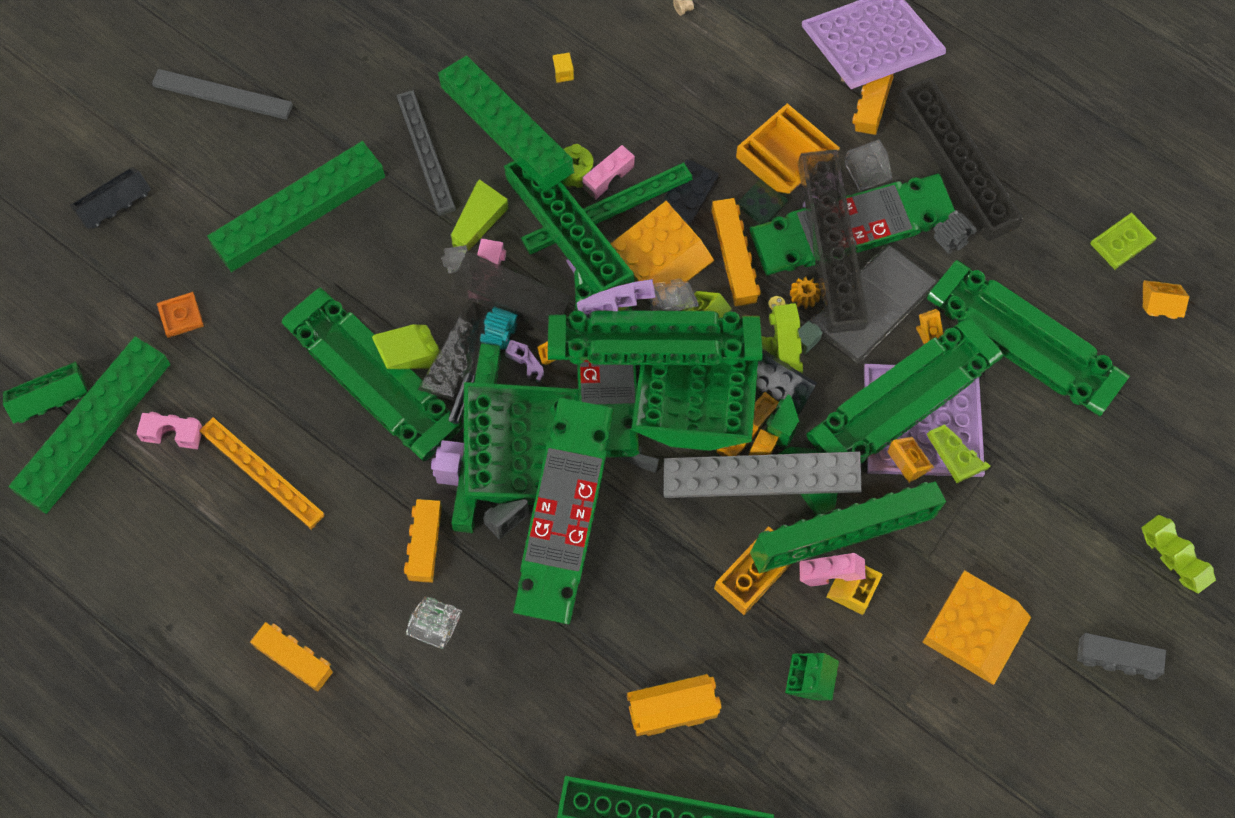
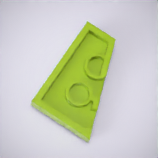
M945 424L926 434L956 483L990 468L986 461H981L976 456L977 453L974 450H969L962 443V440Z

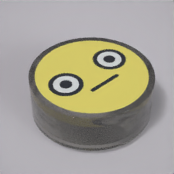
M779 295L772 296L767 304L769 312L772 313L773 306L786 305V300Z

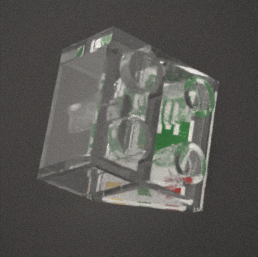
M425 596L412 612L405 635L443 649L450 640L462 611L452 605H446L434 598Z

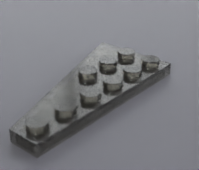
M473 295L468 298L417 390L456 401L465 375L471 373L476 376L482 344L480 337L481 334H484V320L486 319L489 301Z

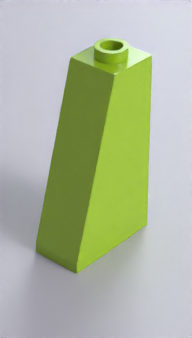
M479 179L451 234L452 245L457 250H462L467 254L508 209V199Z

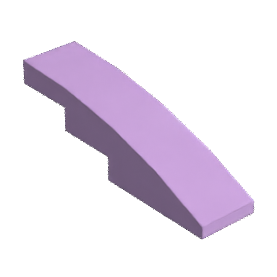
M653 279L632 282L594 294L577 302L578 310L584 312L586 317H588L593 311H618V307L636 306L638 299L656 297Z

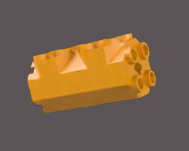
M706 674L628 692L627 700L631 704L629 711L634 730H636V736L645 734L651 736L664 733L666 729L683 725L689 727L717 718L720 713L721 703L719 697H715L714 689H716L714 677H709Z

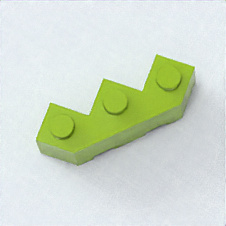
M796 303L773 306L772 314H769L770 324L774 325L775 329L774 339H771L772 350L776 351L778 359L803 373V363L800 362V354L802 353L801 338L798 333L800 319Z
M1161 515L1156 516L1141 527L1146 543L1151 549L1155 547L1161 553L1160 559L1170 571L1174 569L1180 575L1179 581L1184 587L1199 594L1216 581L1212 565L1197 559L1194 545L1189 540L1177 536L1175 523L1171 519Z

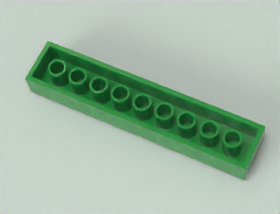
M468 56L438 72L441 88L544 191L574 173L572 157Z
M361 141L207 235L221 260L230 272H233L385 178L383 166L366 144Z
M515 161L504 166L506 180L595 294L613 287L635 282L632 270L562 182L544 191Z
M135 336L8 487L16 495L44 514H47L171 365L166 356Z
M936 481L929 484L924 482L912 489L907 487L896 494L893 492L888 493L880 499L871 498L863 504L855 503L844 510L839 508L827 515L819 514L808 521L805 519L800 520L795 525H783L772 532L769 530L764 531L758 535L750 554L759 574L932 520L944 506L946 500Z
M565 776L557 818H774V814Z

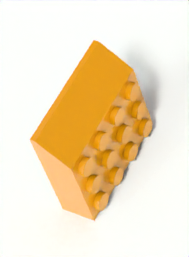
M787 103L738 145L736 158L774 191L790 194L839 151L840 147Z
M667 201L611 243L616 252L634 273L635 282L653 279L656 297L650 299L656 306L714 261L702 240Z
M964 570L922 643L994 685L1031 617L1018 601Z

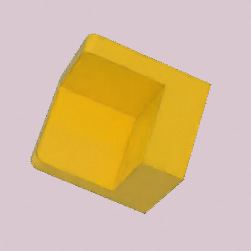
M570 53L553 55L556 83L574 80Z

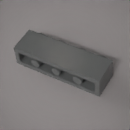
M1084 633L1079 638L1077 661L1083 662L1085 666L1094 667L1098 665L1108 671H1115L1117 669L1124 671V674L1127 675L1140 674L1144 675L1146 679H1157L1164 674L1166 650Z

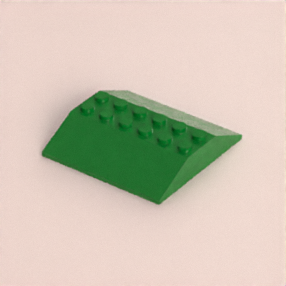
M724 361L717 365H641L632 431L670 447L711 451L752 442L758 361H740L736 365H729Z
M464 382V497L501 504L526 500L528 505H534L558 398L579 401V389ZM563 424L556 427V432L559 434L566 431V426Z

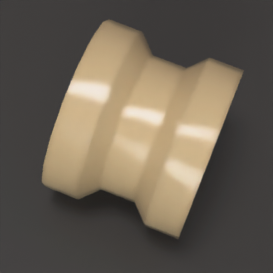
M673 0L675 10L680 16L684 15L686 11L694 9L692 0Z

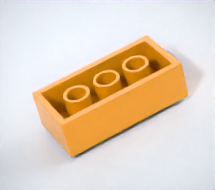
M769 526L765 530H769L770 532L774 531ZM756 540L716 581L714 587L721 596L743 615L751 609L791 565L789 564L759 574L750 554Z

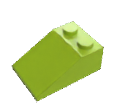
M413 324L372 336L387 369H429L442 356L427 325Z

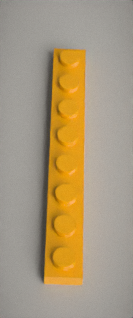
M214 417L199 430L206 439L311 530L325 516L318 507Z

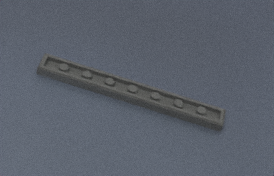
M161 69L157 70L152 82L153 87L286 120L293 106L291 101Z
M414 90L398 94L397 100L438 216L456 211Z

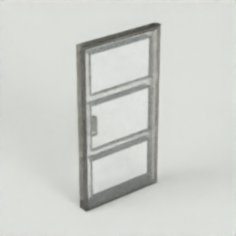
M887 243L809 321L819 326L824 338L859 364L931 292L939 281L891 244Z

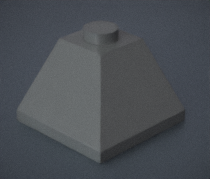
M520 500L499 504L495 508L491 507L484 514V524L501 540L529 516L528 502Z

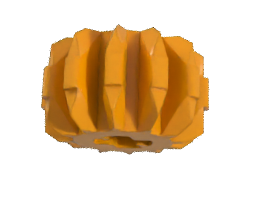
M806 276L803 281L798 278L796 283L791 285L790 296L792 297V303L798 302L797 306L804 305L805 309L808 308V305L813 308L815 303L820 301L822 293L821 289H819V283L814 284V278L808 281Z

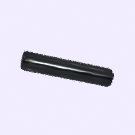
M471 373L465 375L449 417V422L455 425L460 423L464 412V382L475 383L476 376Z

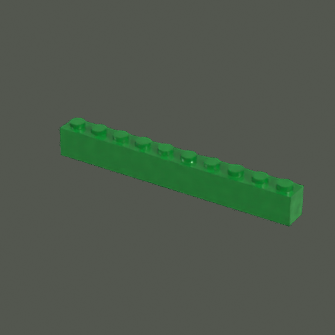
M481 344L475 383L497 384L501 359L500 346ZM463 451L452 527L453 531L473 533L478 499L464 497Z

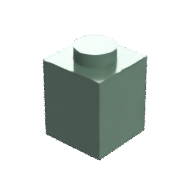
M809 320L798 330L799 337L801 338L802 353L806 355L820 341L823 333L819 326L812 324Z

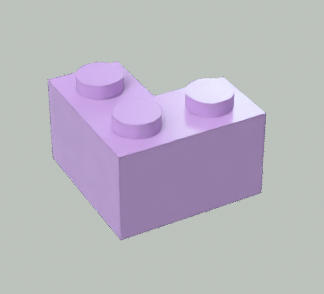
M442 440L441 447H437L436 458H432L431 463L433 476L436 477L437 483L458 486L464 443Z

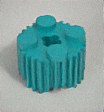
M493 307V312H488L484 320L485 334H481L480 341L489 345H498L500 349L506 350L511 340V333L515 334L518 323H515L517 315Z

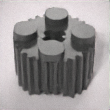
M957 210L948 216L949 219L943 223H938L934 228L936 232L934 235L935 240L948 254L952 253L954 249L961 250L969 242L967 239L970 235H975L977 232L973 224L963 213H958Z

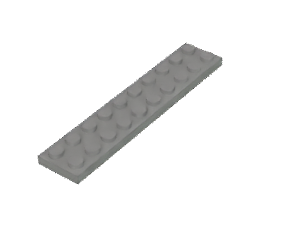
M860 452L664 458L665 498L861 492Z

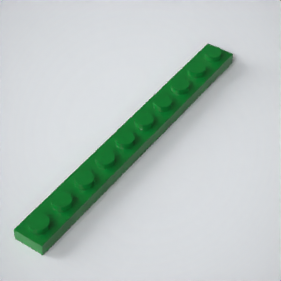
M682 163L590 205L583 210L596 225L693 180L692 174L686 165ZM544 227L521 237L522 243L529 255L555 244V241Z

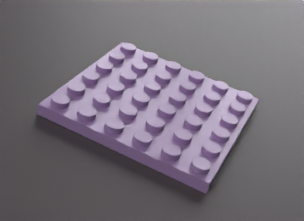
M858 0L802 21L803 29L850 89L946 54L944 45L905 0Z
M865 364L864 388L895 365ZM979 378L974 379L967 388L898 438L913 437L927 456L934 469L924 475L952 476L926 435L929 431L944 424L962 440V443L969 450H974L977 453L976 456L984 462ZM891 444L879 453L871 454L867 457V473L902 474L887 452ZM985 471L976 474L972 477H983L985 475Z

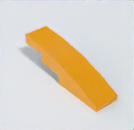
M766 392L755 402L752 439L767 422L771 414L774 413L779 403ZM750 442L720 448L716 452L721 456H738Z

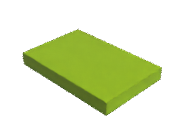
M1131 212L1092 240L1090 244L1116 270L1152 244L1157 238Z

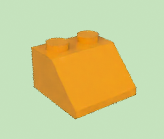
M1144 280L1143 308L1148 315L1155 317L1166 315V317L1171 319L1184 318L1189 295L1181 285Z

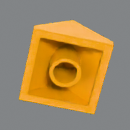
M913 437L892 441L887 452L909 483L934 469V466Z

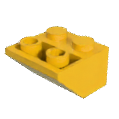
M865 566V579L846 581L835 578L827 598L863 615L883 574Z

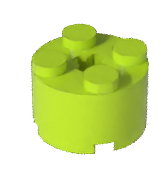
M573 144L563 150L573 159L574 173L561 182L568 187L577 186V188L583 187V177L593 169V157L586 148L581 147L579 144Z

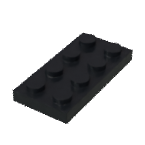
M686 159L684 164L692 174L693 180L669 190L661 204L667 201L690 227L718 179L719 173Z
M762 349V361H758L756 388L763 393L766 392L778 402L781 399L784 400L789 394L792 397L796 413L799 415L815 389L817 382Z

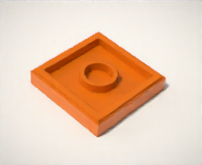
M193 292L157 303L167 338L204 327Z

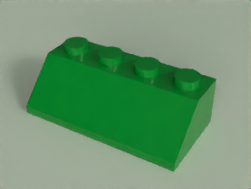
M75 361L4 391L3 405L13 424L17 422L23 423L29 420L31 416L36 414L42 415L54 406L61 407L67 403L66 401L73 398L74 400L82 398L87 393V386Z

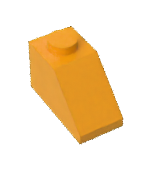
M760 429L748 456L772 455L778 437Z

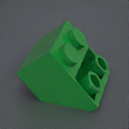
M789 394L784 400L781 399L776 407L777 410L774 415L771 414L765 429L766 432L778 437L776 445L784 450L794 437L799 422L792 397Z
M825 653L792 654L785 693L812 700H832L839 661Z

